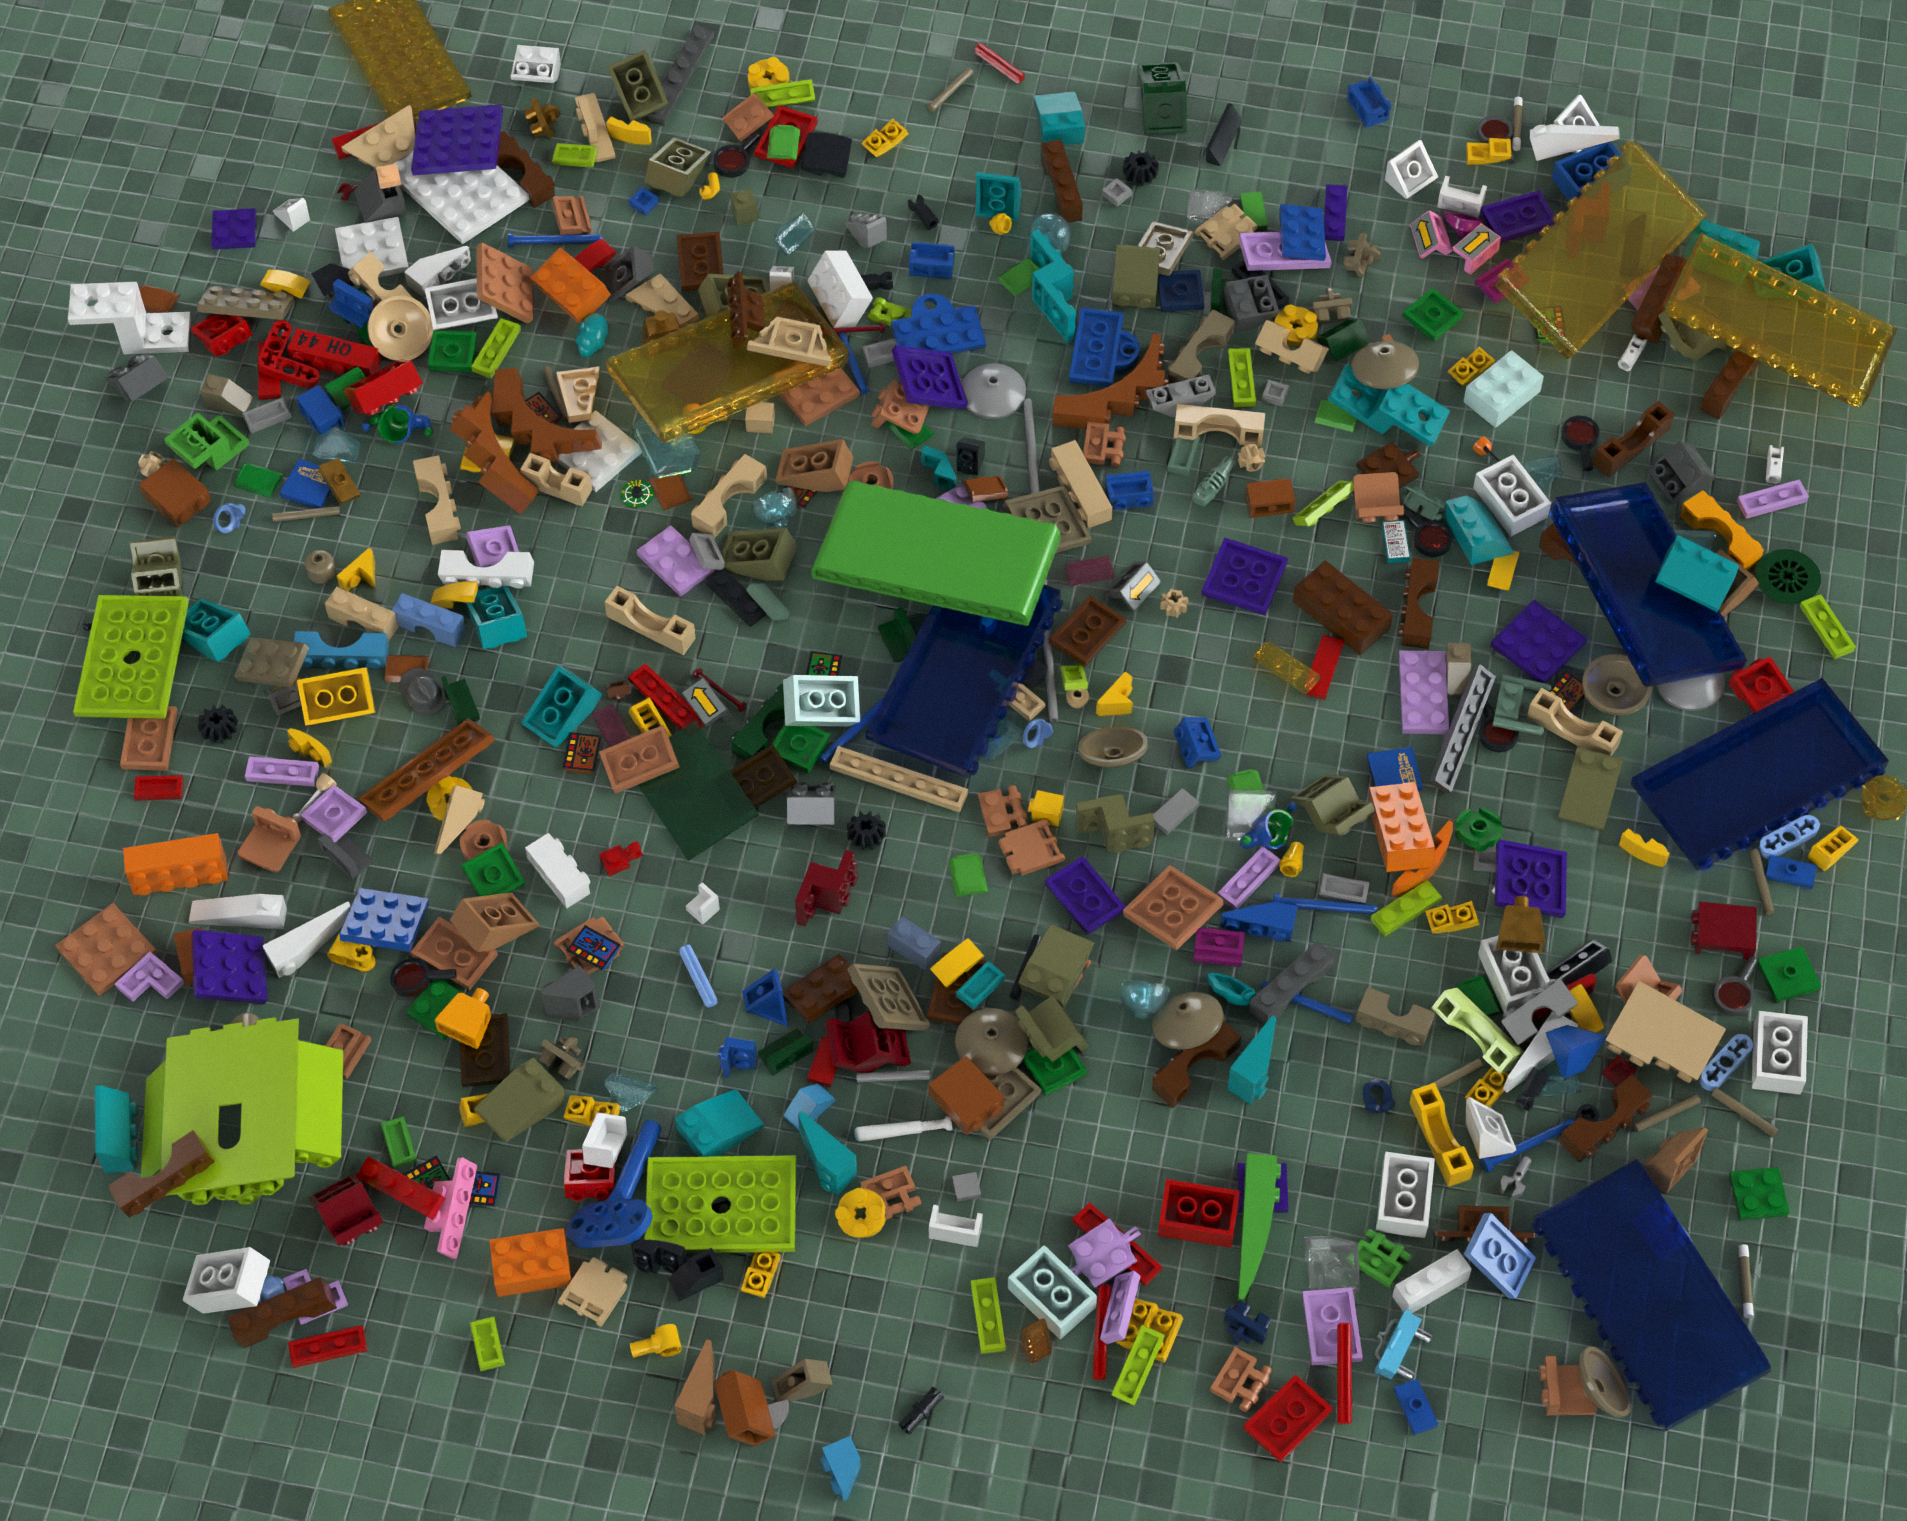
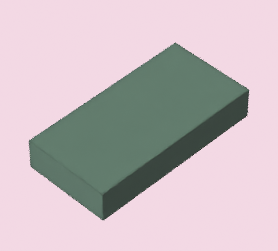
M1180 437L1176 439L1167 467L1168 472L1189 476L1200 437L1194 440L1181 439Z
M765 583L750 584L746 589L772 620H785L791 615L790 611Z

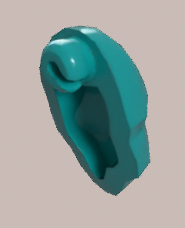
M599 313L589 314L579 325V332L575 342L578 345L580 355L584 358L592 356L605 343V338L608 335V324L603 315Z
M1214 972L1207 975V982L1213 991L1225 998L1230 1004L1237 1006L1250 1005L1251 999L1256 996L1253 988L1232 976Z

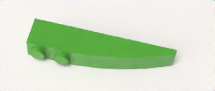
M1247 1153L1237 1302L1239 1300L1244 1302L1254 1282L1270 1232L1274 1202L1279 1203L1280 1188L1275 1187L1276 1178L1280 1179L1281 1164H1277V1155Z

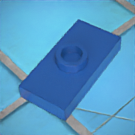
M1770 855L1765 876L1769 880L1812 889L1817 865Z
M1418 1379L1394 1387V1393L1414 1435L1438 1426V1422Z

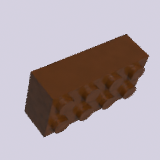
M1326 560L1294 588L1293 602L1338 639L1345 640L1344 643L1358 655H1362L1391 628L1393 613Z

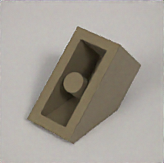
M208 374L200 390L205 407L238 415L248 411L253 401V396L230 379Z
M1447 643L1445 651L1447 696L1462 697L1471 674L1470 643Z
M811 1359L802 1360L771 1380L777 1402L787 1399L791 1402L816 1396L833 1385L827 1361Z

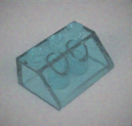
M677 404L657 407L632 425L631 429L655 479L696 471L700 452Z

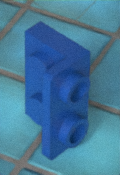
M337 279L333 283L335 299L328 305L329 310L362 328L368 322L370 314L374 309L372 298Z
M1184 717L1174 729L1175 738L1187 768H1192L1197 761H1218L1221 757L1207 718Z
M726 1037L725 1045H720L718 1059H721L720 1068L723 1069L724 1077L729 1078L732 1065L741 1070L756 1069L758 1058L755 1041Z

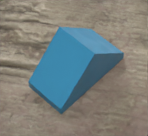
M819 1084L801 1088L783 1117L799 1131L798 1113L800 1111L804 1112L812 1120H815L835 1102V1098Z

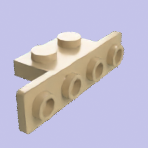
M595 93L575 97L578 121L582 120L583 123L581 124L583 136H587L590 145L597 146L598 148L595 162L615 158V152Z

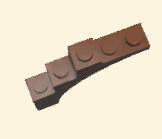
M1152 334L1149 348L1142 361L1119 382L1091 393L1055 395L1052 426L1087 429L1088 422L1110 423L1111 414L1133 416L1134 408H1139L1140 399L1149 400L1146 390L1168 385L1169 380H1165V371L1161 370L1162 361H1158L1159 356L1163 357L1165 344L1161 343V335Z
M517 368L495 370L492 415L498 426L512 424L511 433L518 445H528L531 443V453L549 459L550 463L559 462V454H571L582 451L590 452L602 449V440L596 429L577 430L563 428L537 416L526 404L523 394V380Z
M487 391L483 397L478 395L471 407L467 404L462 411L458 409L451 417V420L454 422L449 429L467 442L465 446L468 449L464 456L481 468L480 473L483 474L478 482L519 514H522L533 501L539 489L518 471L497 441L490 417L493 394Z

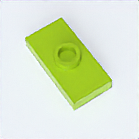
M557 143L552 162L554 165L593 168L598 148L594 145Z
M1083 665L1060 667V676L1065 691L1088 689Z
M495 1317L470 1322L480 1372L505 1366Z

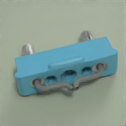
M1409 1309L1402 1313L1399 1320H1391L1385 1332H1379L1377 1338H1379L1380 1343L1375 1351V1356L1379 1360L1374 1369L1376 1375L1381 1374L1391 1380L1397 1372L1409 1380L1413 1378L1414 1372L1400 1365L1414 1335L1428 1343L1431 1341L1432 1335L1418 1328L1422 1319L1410 1313ZM1393 1323H1397L1382 1355L1380 1356L1379 1351L1384 1342L1382 1336H1385L1389 1333Z

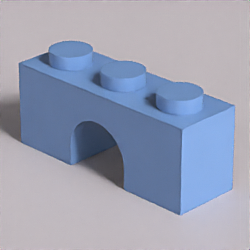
M403 593L392 609L396 614L398 627L414 633L419 626L425 627L434 634L436 641L455 648L466 631L463 615Z

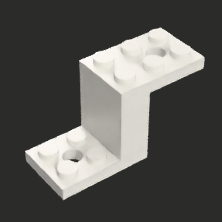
M137 282L71 284L68 312L70 325L114 323L123 354L189 352L190 312L146 313ZM91 301L97 302L94 306H87ZM166 330L173 331L170 335L162 334Z

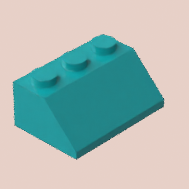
M1701 218L1690 235L1682 257L1686 258L1691 269L1739 287L1758 259L1760 241Z
M1467 495L1446 501L1445 521L1471 565L1513 554V549L1487 505Z
M1677 535L1665 555L1655 582L1717 612L1735 579L1739 565Z
M98 1085L95 1086V1153L104 1173L135 1170L134 1161H138V1148L134 1146V1139L138 1138L137 1124H134V1117L138 1116L137 1103L132 1101L130 1094L127 1092Z

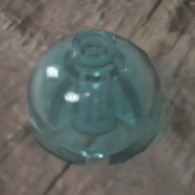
M1044 213L1033 220L1029 228V244L1031 242V232L1039 229L1043 235L1049 238L1055 250L1057 249L1062 253L1068 248L1071 231L1068 222L1061 215Z
M782 488L784 493L780 494L772 491L755 500V505L752 504L751 507L757 519L770 527L777 526V528H783L790 524L789 520L794 517L798 506L792 488Z
M1141 980L1122 981L1121 1001L1128 1011L1134 1013L1133 1017L1148 1019V1015H1156L1166 1005L1169 987L1157 983L1154 986L1148 984L1147 981Z

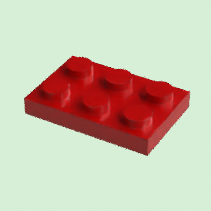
M779 105L754 153L755 157L794 169L805 148L807 134L814 131L818 123V117ZM777 125H791L800 130L797 160L767 158L770 128Z
M1295 1374L1243 1425V1429L1281 1463L1332 1413L1333 1408Z

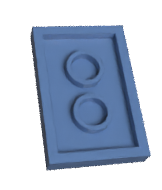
M1492 1213L1483 1214L1464 1252V1255L1509 1299L1517 1298L1536 1259Z

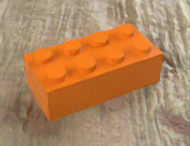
M1416 782L1369 787V802H1372L1375 811L1370 815L1386 872L1433 867L1435 846Z
M218 833L123 848L125 874L134 895H148L158 891L169 892L177 888H194L202 884H218L228 880L226 855Z

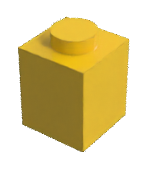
M1037 790L1035 799H1030L1028 812H1032L1031 821L1039 822L1047 819L1051 826L1059 827L1064 809V796Z

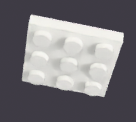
M398 217L335 228L342 267L351 269L369 252H372L385 267L378 277L404 273L409 268Z
M595 410L591 414V420L582 421L574 429H596L602 440V449L590 452L582 451L571 454H559L558 463L567 470L573 468L590 474L592 490L597 492L643 452L641 445Z

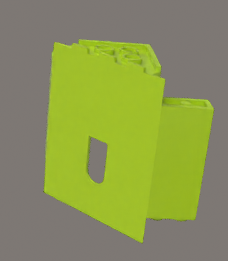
M276 1017L256 1020V1024L244 1026L243 1022L223 1025V1029L211 1031L210 1027L190 1030L189 1035L167 1038L166 1060L146 1078L141 1177H151L161 1172L170 1161L172 1144L192 1130L202 1139L214 1163L208 1166L205 1171L194 1175L184 1185L176 1187L165 1196L178 1194L183 1200L192 1201L195 1205L207 1204L213 1197L218 1200H235L244 1205L253 1204L262 1195H273L284 1186V1179L293 1178L295 1176V1162L313 1163L321 1168L331 1167L341 1158L343 1050L299 1041V1018L277 1021ZM242 1104L240 1140L233 1148L223 1149L218 1144L219 1107Z

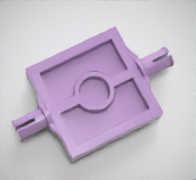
M1109 1218L1068 1245L1075 1256L1077 1264L1070 1270L1076 1276L1083 1273L1088 1277L1094 1288H1098L1100 1284H1104L1137 1262L1129 1242L1140 1236V1231L1134 1226V1228L1123 1234Z

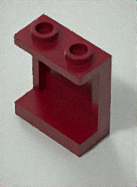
M1699 901L1697 909L1692 910L1691 924H1695V931L1691 933V945H1695V954H1700L1701 949L1742 952V959L1745 960L1753 957L1756 951L1757 907Z

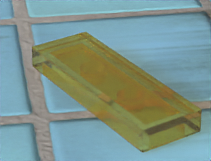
M1267 641L1253 655V659L1304 694L1320 680L1318 673L1270 641Z

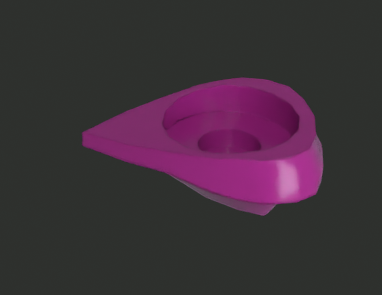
M1442 210L1443 216L1453 227L1460 239L1466 237L1482 223L1481 219L1470 215Z

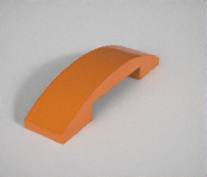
M1449 820L1435 836L1434 866L1418 869L1416 873L1411 870H1405L1393 884L1391 893L1393 897L1403 896L1421 883L1429 880L1438 870L1449 848L1453 822Z

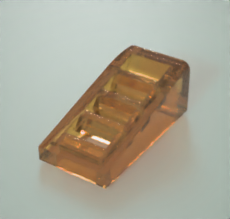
M1044 1318L1022 1330L1021 1350L1031 1364L1052 1353L1047 1322Z

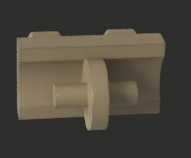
M1360 233L1358 240L1348 241L1349 255H1355L1346 256L1343 262L1345 270L1356 271L1358 277H1364L1367 264L1372 265L1373 262L1379 261L1381 253L1376 249V245H1370L1366 241V233Z
M1326 288V294L1319 295V302H1313L1310 311L1317 315L1318 325L1329 323V313L1335 312L1337 322H1344L1350 318L1352 298L1341 299L1340 293L1333 294L1332 288Z
M571 1036L567 1040L561 1037L558 1043L563 1046L562 1049L544 1039L541 1045L545 1048L539 1057L540 1061L552 1067L558 1057L564 1061L557 1072L567 1079H570L577 1070L581 1072L584 1070L586 1065L570 1055L574 1053L578 1056L581 1052V1049L577 1047L578 1039Z

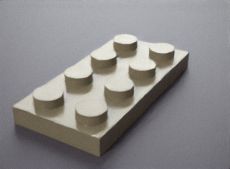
M212 286L207 289L198 302L197 309L201 313L283 320L294 303V295H289L285 292L267 293L264 290L245 291L242 288L223 289L221 286Z

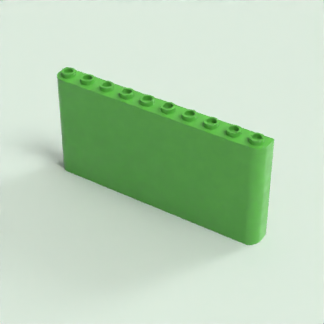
M850 481L846 484L811 569L812 578L1029 626L1060 543L1061 535L1057 526L1051 522L1035 521L1031 518L1012 516L1009 513H998L986 508L980 509L966 504L948 502L944 499L929 498L921 494L915 495L902 490H892L880 485L874 486L860 481Z

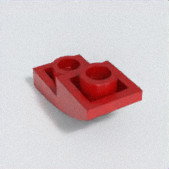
M600 239L581 251L574 259L592 273L598 266L603 268L617 252L603 239Z

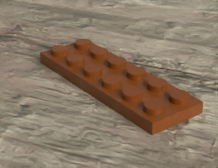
M466 719L367 791L358 800L368 811L385 822L394 817L405 806L413 803L424 792L429 791L443 778L448 777L458 767L466 764L473 756L485 750L495 740L491 733L470 719Z

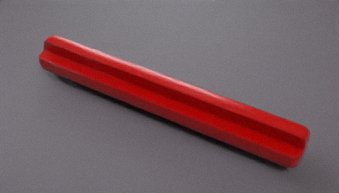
M1100 1284L1097 1291L1092 1374L1094 1380L1106 1379L1108 1344L1100 1340L1111 1296V1286L1108 1284Z
M1343 1322L1337 1325V1422L1339 1424H1350L1352 1422L1351 1324Z

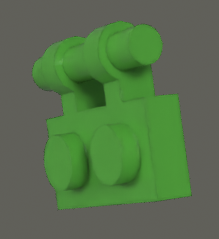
M1370 1228L1365 1237L1372 1242L1369 1244L1361 1239L1348 1257L1347 1262L1390 1289L1404 1267L1397 1260L1401 1259L1408 1263L1412 1254L1405 1251L1404 1246L1396 1245L1386 1239V1235L1382 1232L1377 1233ZM1382 1247L1391 1253L1390 1256L1384 1254L1378 1248Z

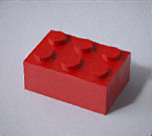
M399 359L343 390L355 413L368 414L370 416L379 412L380 406L384 404L389 406L400 400L399 396L403 394L408 396L419 390L418 386L422 385L423 382L412 360Z
M1166 1179L1158 1236L1231 1248L1240 1191Z

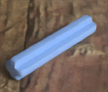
M690 945L681 947L679 951L682 960L707 1008L715 1006L717 1004V997Z

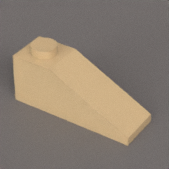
M457 785L452 787L433 854L440 855L476 817L477 812H482L485 801L481 799L483 793Z

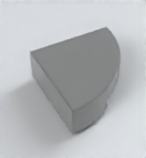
M788 1399L768 1404L774 1430L778 1429L787 1418L789 1413Z

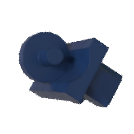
M1241 1300L1233 1308L1228 1307L1225 1311L1226 1316L1223 1322L1230 1325L1227 1332L1234 1335L1232 1343L1238 1345L1242 1340L1249 1344L1253 1339L1263 1345L1271 1319L1263 1313H1259L1254 1321L1246 1316L1250 1311V1307Z

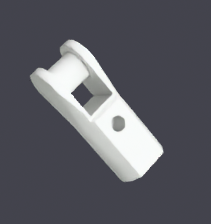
M1634 334L1618 362L1619 368L1627 372L1630 371L1644 350L1648 340L1639 339Z
M1769 445L1766 468L1767 483L1778 484L1781 481L1784 447L1773 448L1772 445Z

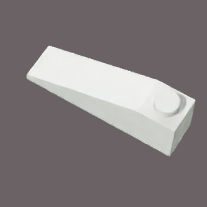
M1550 124L1546 126L1538 125L1530 130V140L1536 161L1620 139L1619 128L1614 126Z
M270 894L192 901L189 924L283 930L287 907L283 895Z
M349 902L263 945L265 955L278 978L294 973L296 969L300 968L343 927L351 909Z
M1552 1011L1507 1077L1503 1090L1509 1092L1525 1081L1534 1067L1540 1070L1555 1060L1545 1032L1565 1025L1578 1027L1579 1024L1564 1016L1558 1018L1554 1011Z

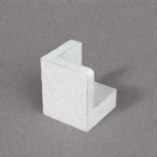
M704 883L698 885L699 894L686 905V911L703 925L720 910L718 896Z

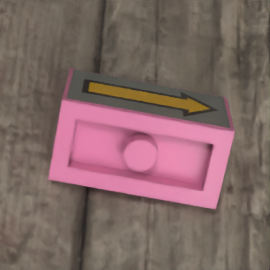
M1429 210L1410 224L1420 258H1425L1435 250L1444 255H1448L1453 251L1441 216Z
M1481 223L1453 247V251L1466 259L1464 271L1471 275L1499 251L1501 237Z

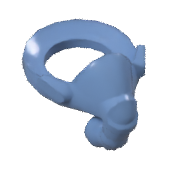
M234 503L220 506L213 518L216 530L221 533H228L233 529H238L240 520L245 515V506L242 504L234 505ZM222 511L231 517L229 524L225 527H221L218 523V517Z
M1041 718L1030 720L1023 733L1024 745L1029 748L1037 745L1042 746L1044 739L1051 737L1053 733L1052 725ZM1037 728L1035 737L1028 741L1029 730Z

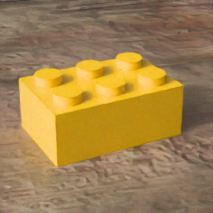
M367 667L297 680L305 726L376 713Z

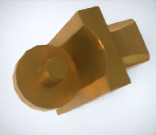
M536 97L531 99L533 106L524 110V113L530 123L538 120V122L529 126L532 134L536 138L545 134L549 138L554 137L555 134L551 123L557 122V118L561 114L559 108L551 106V104H547L546 108H544V106L539 104Z

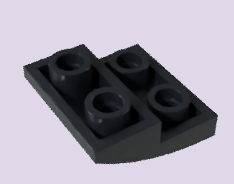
M808 132L801 170L819 176L825 172L844 178L847 172L852 139L829 133Z
M637 1240L631 1244L634 1265L644 1273L652 1272L657 1274L662 1266L665 1271L674 1274L687 1261L685 1247L660 1240Z

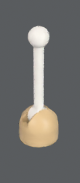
M322 773L316 781L318 790L300 812L293 815V819L296 822H300L302 820L300 815L311 806L320 793H325L332 785L336 786L337 783L330 776Z

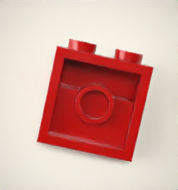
M212 314L190 328L193 335L201 340L206 349L216 357L227 354L232 347L246 342L253 335L247 321L240 316Z
M1770 656L1764 660L1761 658L1756 659L1749 665L1750 667L1744 670L1743 668L1735 670L1728 682L1740 702L1745 700L1755 717L1791 699L1796 694Z
M583 1149L566 1150L565 1198H570L573 1201H582L584 1198L593 1197L600 1201L607 1200L616 1185V1161L613 1168L584 1164Z

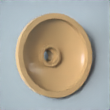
M402 295L388 297L378 303L370 314L368 320L369 339L373 347L379 348V353L390 360L414 359L427 349L432 339L433 326L431 316L425 306L414 298ZM396 325L401 327L400 333L394 331Z

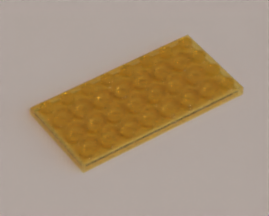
M350 0L328 9L331 19L389 117L410 105L413 118L417 120L419 111L444 109L472 97L470 89L416 0Z

